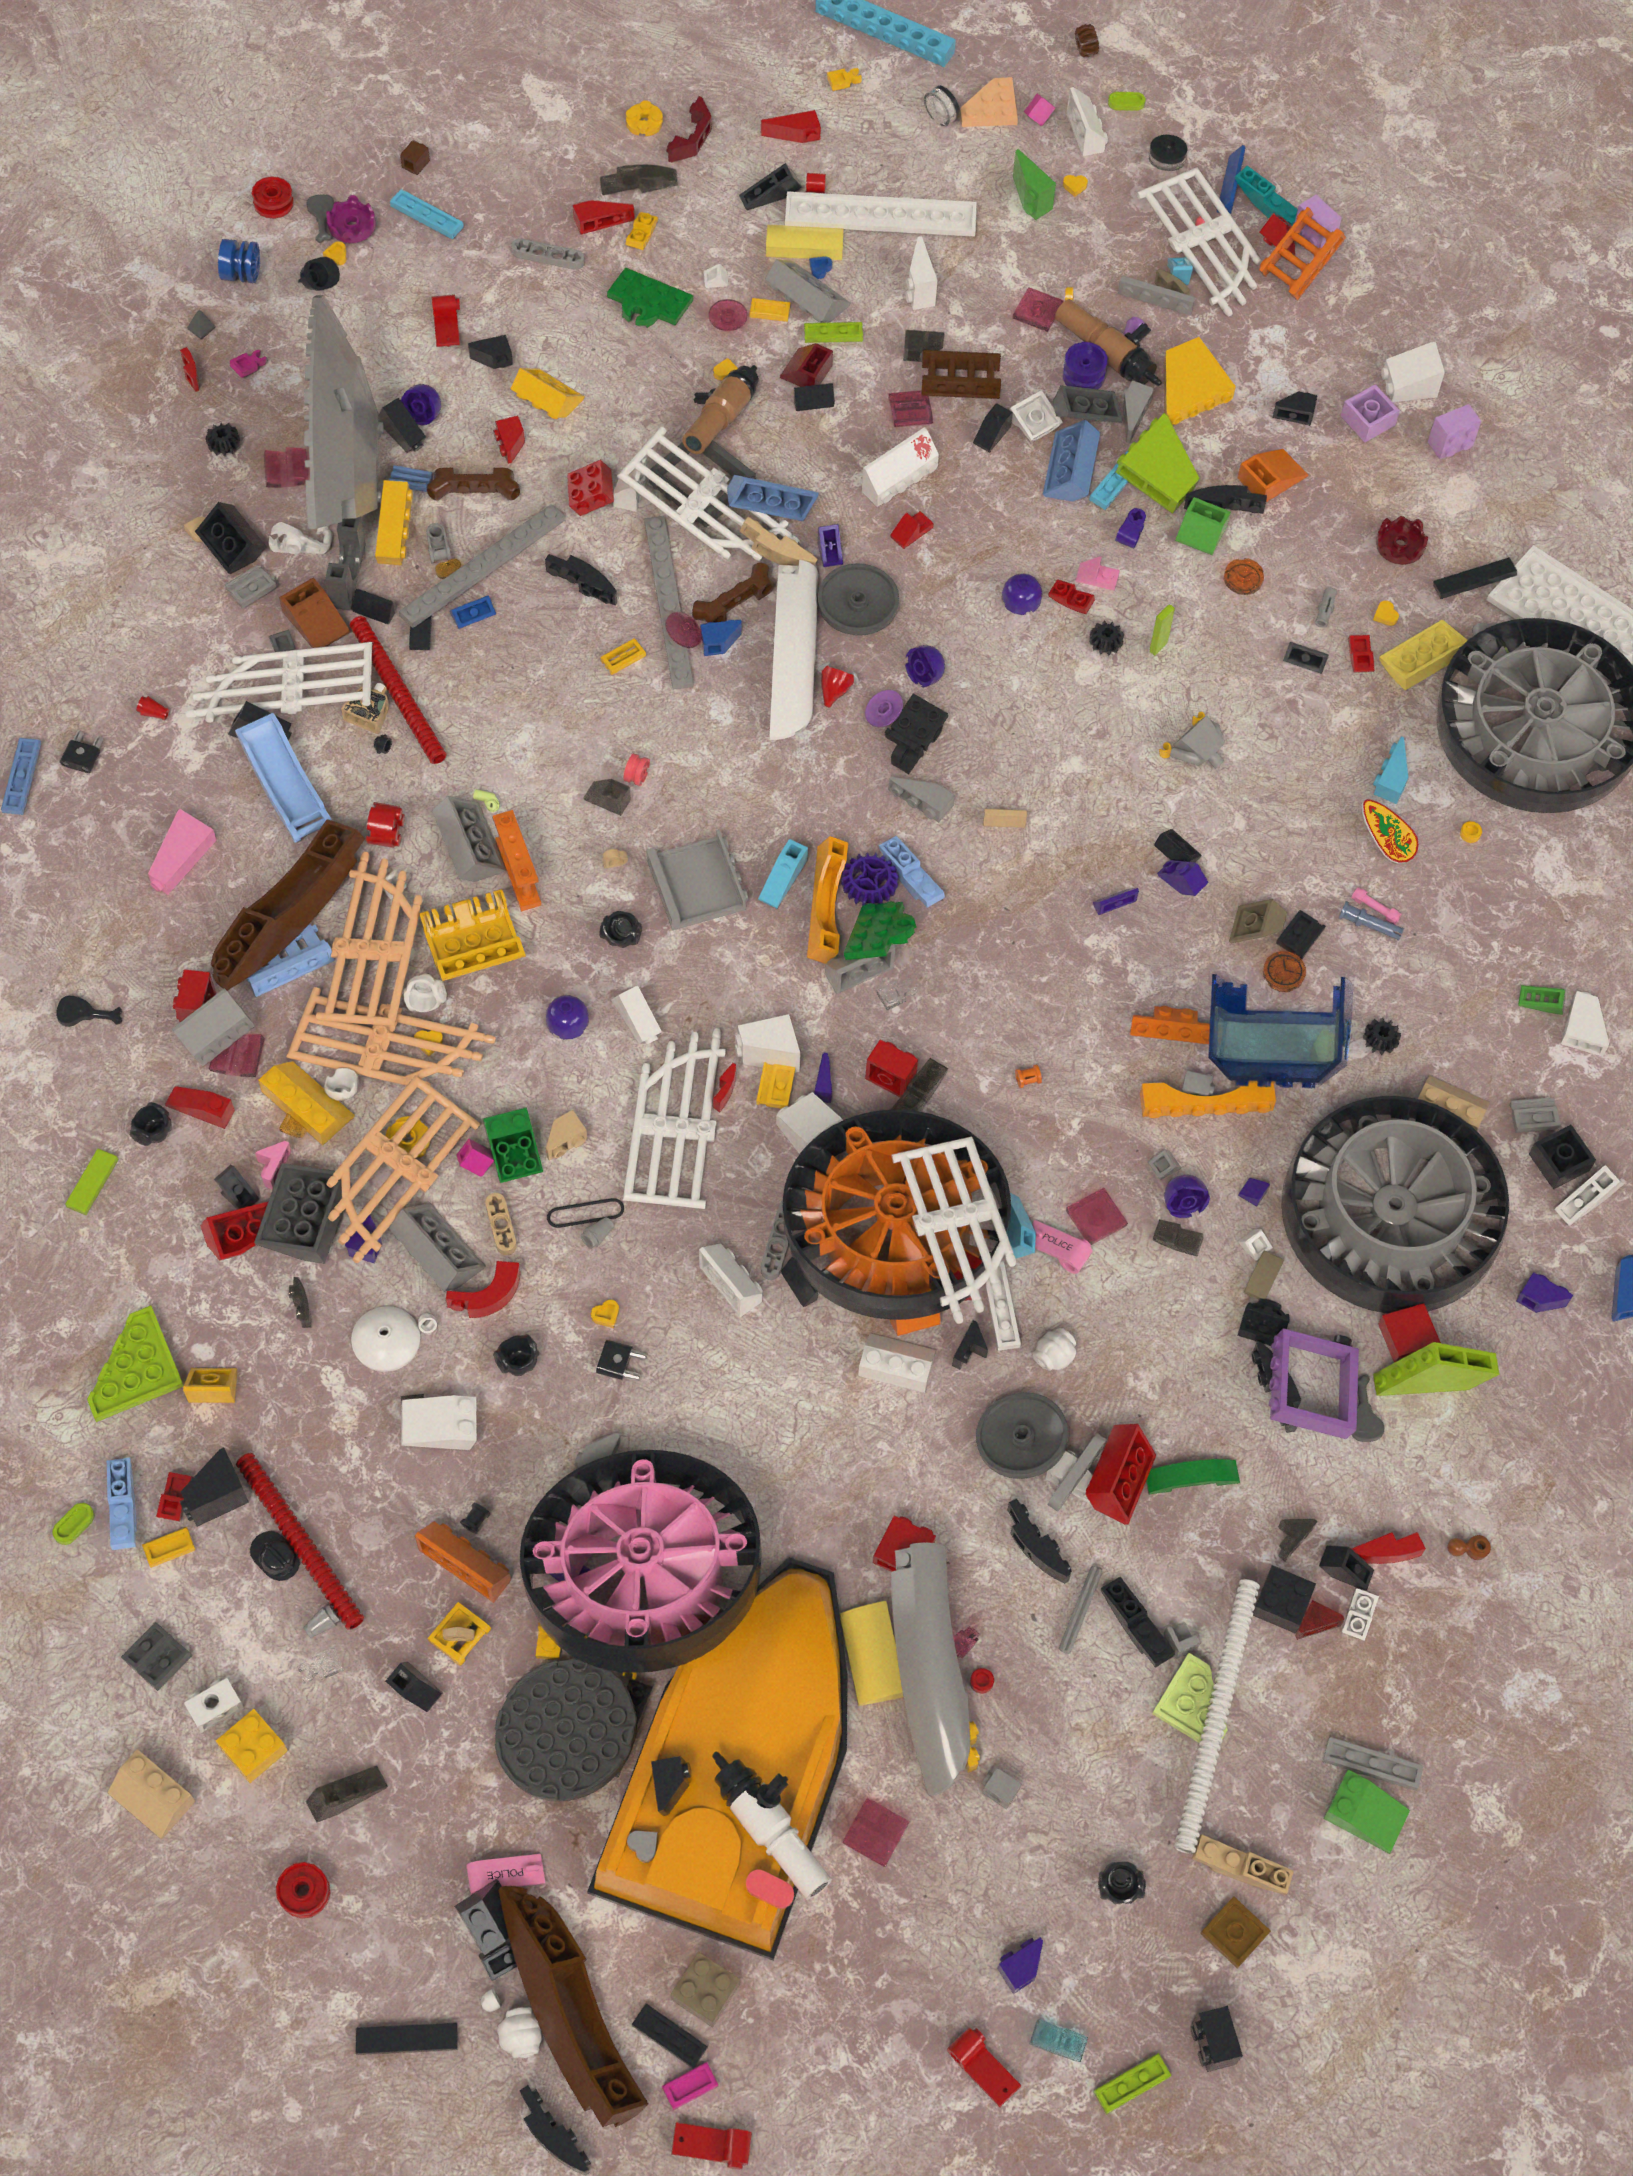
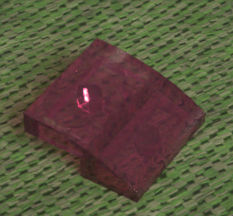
M921 390L888 393L894 427L933 424L929 396H921Z
M286 447L285 452L265 450L266 487L283 488L306 484V480H308V469L305 468V460H307L306 449Z
M261 1034L241 1036L230 1047L214 1057L210 1062L209 1070L225 1075L256 1077L265 1038Z
M867 1798L842 1843L881 1866L886 1867L910 1821Z

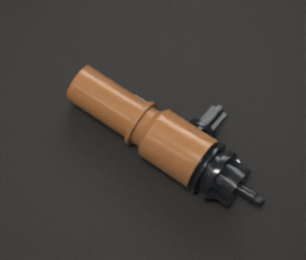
M1071 299L1064 301L1055 314V319L1084 342L1099 345L1106 352L1108 357L1107 365L1130 382L1133 380L1144 385L1149 381L1157 386L1162 384V381L1154 375L1157 365L1151 361L1150 355L1143 348H1140L1139 342L1151 332L1146 323H1142L1132 334L1127 332L1124 335L1115 327L1108 328L1107 323L1097 317H1093Z
M755 365L752 367L740 366L737 370L731 371L724 377L716 389L712 388L709 393L696 392L694 394V403L705 404V406L702 408L701 415L683 436V444L688 451L694 454L703 453L717 434L724 430L728 424H731L752 399L759 382Z

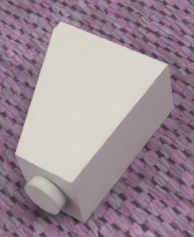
M638 985L611 999L639 1044L645 1041L647 1045L658 1039L656 1035L662 1031Z
M1576 991L1571 1002L1561 1044L1603 1057L1609 1046L1599 999L1588 992Z

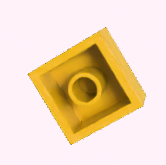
M252 1709L216 1740L221 1751L249 1783L254 1781L288 1752L283 1741L255 1709Z

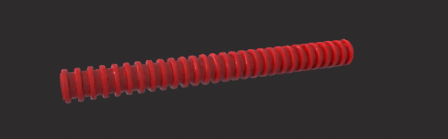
M364 616L355 617L349 626L359 643L372 642V665L395 701L400 713L403 715L430 763L438 764L442 762L447 756L446 751H444L415 699L386 654L375 632Z
M247 1453L241 1456L236 1462V1467L240 1468V1472L244 1474L243 1477L251 1485L255 1495L259 1496V1501L263 1502V1506L271 1514L270 1517L275 1519L274 1523L279 1525L278 1529L282 1531L286 1541L290 1542L291 1548H294V1552L298 1554L302 1564L306 1565L305 1569L310 1571L309 1575L314 1577L313 1580L315 1583H318V1588H322V1594H326V1600H330V1606H334L333 1610L338 1612L337 1616L342 1618L341 1622L346 1624L345 1628L349 1630L359 1626L364 1620V1615L360 1614V1609L356 1608V1603L352 1602L348 1592L344 1591L345 1587L340 1585L341 1581L336 1579L337 1576L335 1573H332V1568L328 1567V1562H324V1556H320L321 1552L316 1550L317 1546L313 1544L309 1534L304 1533L305 1528L301 1527L300 1521H297V1517L293 1515L294 1513L290 1506L285 1504L286 1500L282 1498L277 1487H274V1483L270 1481L266 1471L262 1470L263 1467L259 1464L258 1459L255 1458L254 1453Z

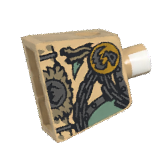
M376 683L373 690L371 689V704L369 706H364L362 700L347 701L341 708L343 720L379 734L389 710L388 697L384 695L387 688L381 683ZM363 686L360 687L356 692H362Z

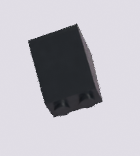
M224 1447L219 1449L181 1490L184 1498L180 1501L188 1521L194 1520L196 1527L249 1503Z

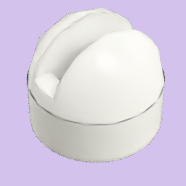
M430 1313L422 1314L418 1320L419 1329L424 1333L433 1332L437 1327L435 1316Z
M493 1989L486 1992L481 1998V2005L485 2011L492 2012L502 2007L501 2001Z

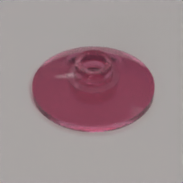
M720 300L711 306L709 320L719 330L734 331L746 323L747 310L743 304L736 300Z
M674 612L667 617L665 622L667 633L678 645L685 648H694L701 642L700 627L690 616L681 612Z

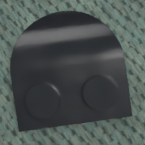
M1259 1299L1257 1303L1253 1304L1249 1302L1245 1308L1237 1336L1271 1346L1274 1343V1336L1283 1329H1287L1290 1320L1289 1314H1285L1281 1310L1282 1306L1279 1303L1269 1299Z

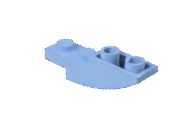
M897 836L879 845V849L886 861L891 860L892 866H895L897 869L898 879L915 900L920 899L928 908L945 898L944 891L920 867L918 858Z
M129 1457L108 1460L107 1500L110 1515V1546L112 1550L136 1547L135 1532H137L131 1459Z

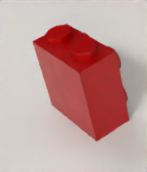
M601 459L567 474L569 507L579 516L614 502L612 469Z
M1425 1304L1382 1315L1378 1323L1394 1363L1433 1342L1441 1343Z
M894 1515L873 1555L872 1563L890 1572L896 1571L895 1551L910 1548V1544L935 1543L936 1535L927 1527L921 1526L920 1528L913 1525L912 1521L908 1518Z

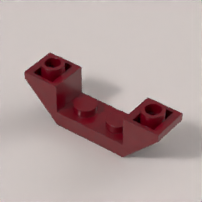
M699 96L696 102L691 104L689 110L691 122L696 124L694 133H691L688 139L676 135L673 141L668 143L666 149L668 162L673 163L697 156L711 132L712 116L702 97Z

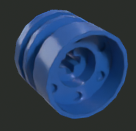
M222 239L218 254L219 278L226 281H236L239 274L241 282L256 283L260 269V249L258 243L250 242L249 244L248 241H243L239 247L237 240Z

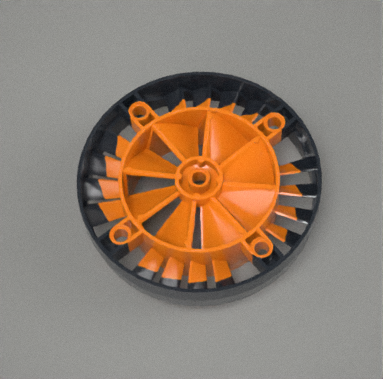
M873 1111L856 1115L831 1126L820 1133L802 1150L794 1161L784 1186V1229L792 1257L798 1269L810 1285L825 1298L844 1309L860 1315L879 1319L906 1320L926 1317L950 1309L949 1305L941 1306L940 1297L946 1296L926 1235L918 1236L912 1216L918 1215V1211L901 1162L893 1163L891 1155L927 1147L924 1143L936 1145L972 1137L989 1186L1000 1207L998 1211L1008 1236L1011 1218V1194L1006 1175L998 1159L978 1137L967 1129L943 1117L920 1111ZM967 1148L955 1149L953 1151L972 1202L971 1193L981 1189ZM846 1151L848 1155L843 1160L838 1161L835 1158L838 1154ZM945 1152L933 1154L932 1158L949 1207L962 1205L946 1155H944ZM923 1157L911 1159L910 1163L927 1212L940 1210ZM817 1169L820 1170L821 1172H823V1173H825L826 1175H828V1177L825 1176V1175H823V1174H821L820 1172H818V1171H816V1170H817ZM877 1185H884V1187L880 1190H877L874 1187ZM854 1195L874 1200L873 1207L840 1209ZM872 1216H875L877 1220L875 1224L849 1246L843 1243L836 1234V1231ZM971 1226L957 1227L965 1253L968 1252L982 1260L978 1247L969 1245L971 1234L973 1235ZM804 1229H807V1230L802 1231V1232H800V1233H797V1234H795V1235H793L792 1232H791V1231H795V1230H804ZM889 1229L892 1230L888 1260L887 1262L877 1260V1257ZM981 1229L984 1238L998 1241L992 1252H989L992 1259L1000 1242L996 1230ZM948 1230L936 1232L935 1236L954 1292L966 1287L967 1284L964 1277L957 1280L954 1276L957 1270L962 1275L963 1273ZM827 1254L830 1264L824 1269L820 1270L811 1262V1260ZM983 1262L975 1269L970 1267L974 1279L986 1270ZM970 1295L958 1300V1304L969 1298Z

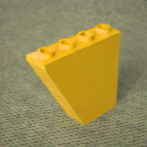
M1200 337L1166 350L1164 358V413L1168 416L1172 425H1177L1187 418L1195 417L1203 411L1211 410L1215 406L1228 403L1233 399L1236 386Z

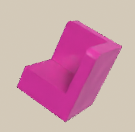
M1037 93L1024 110V113L1040 126H1043L1055 110V107Z
M470 1138L456 1154L461 1167L480 1177L484 1175L494 1161L490 1149Z

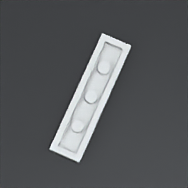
M1002 1261L996 1270L999 1284L1002 1287V1294L999 1296L994 1294L989 1280L984 1284L998 1351L1020 1348L1021 1346L1004 1261Z

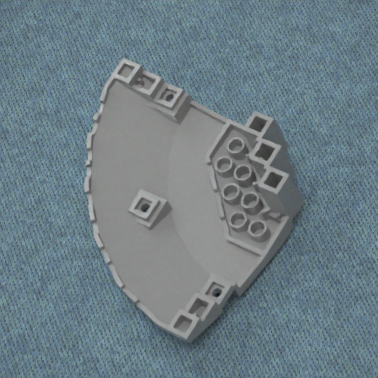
M315 295L312 299V308L315 309H310V315L314 316H309L308 329H312V333H307V339H311V344H306V357H310V365H305V381H309V389H304V404L309 405V415H304V420L309 421V431H304V446L309 447L310 460H305V468H310V480H306L308 529H317L340 523L342 519L358 518L378 509L382 499V491H378L379 439L381 434H384V424L380 422L361 358L355 354L346 338V331L324 295Z

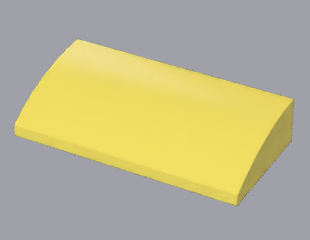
M767 225L766 257L804 259L829 257L831 260H842L843 228Z
M1440 620L1381 655L1379 660L1390 676L1406 691L1448 666L1459 648L1468 640L1444 620Z
M886 1601L864 1605L840 1613V1622L858 1706L903 1698L896 1643Z

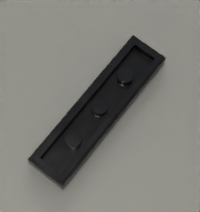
M1510 557L1435 580L1433 581V586L1440 599H1444L1517 576V569Z
M457 2023L356 2028V2055L458 2050Z

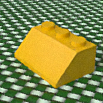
M520 368L511 387V390L517 393V397L531 401L533 407L547 411V415L553 419L566 418L585 398L584 395L540 368Z

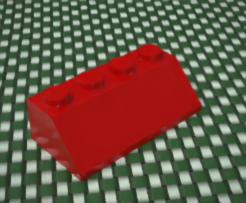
M1138 1423L1113 1426L1085 1493L1096 1511L1124 1525H1129L1156 1458V1453Z

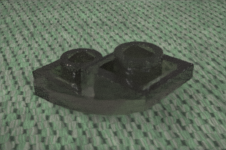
M294 1277L293 1285H289V1299H292L294 1306L297 1307L296 1318L300 1320L302 1328H311L312 1319L308 1298L302 1282L298 1277Z

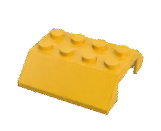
M502 889L493 891L495 907L491 893L485 894L489 910L486 911L481 910V903L477 896L472 897L476 912L473 911L470 899L452 903L454 919L449 905H445L444 913L448 922L440 924L439 913L436 908L431 909L434 925H432L428 911L419 913L434 964L442 981L526 957L520 937L516 935L507 910V902Z

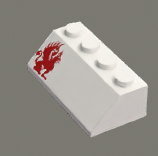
M925 427L863 468L862 493L876 507L889 502L893 496L904 492L908 486L919 482L923 476L934 472L938 467L939 454Z

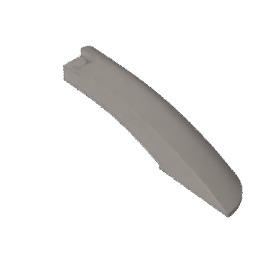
M936 1543L910 1544V1548L895 1551L896 1571L891 1572L894 1633L901 1686L916 1755L928 1795L935 1796L943 1793L955 1783V1778L960 1771H964L970 1752L968 1693L964 1689L952 1632L947 1585L946 1546Z

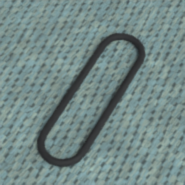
M610 1198L556 1207L548 1212L547 1221L555 1228L598 1222L605 1217L554 1224L551 1222L550 1216L554 1211L607 1202H617L620 1204V1213L607 1217L609 1219H616L623 1214L624 1205L619 1199Z

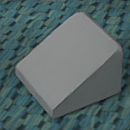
M1166 1149L1148 1161V1164L1159 1180L1181 1169L1175 1157Z

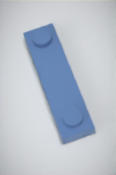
M19 738L1 807L2 813L24 814L41 747L40 740Z

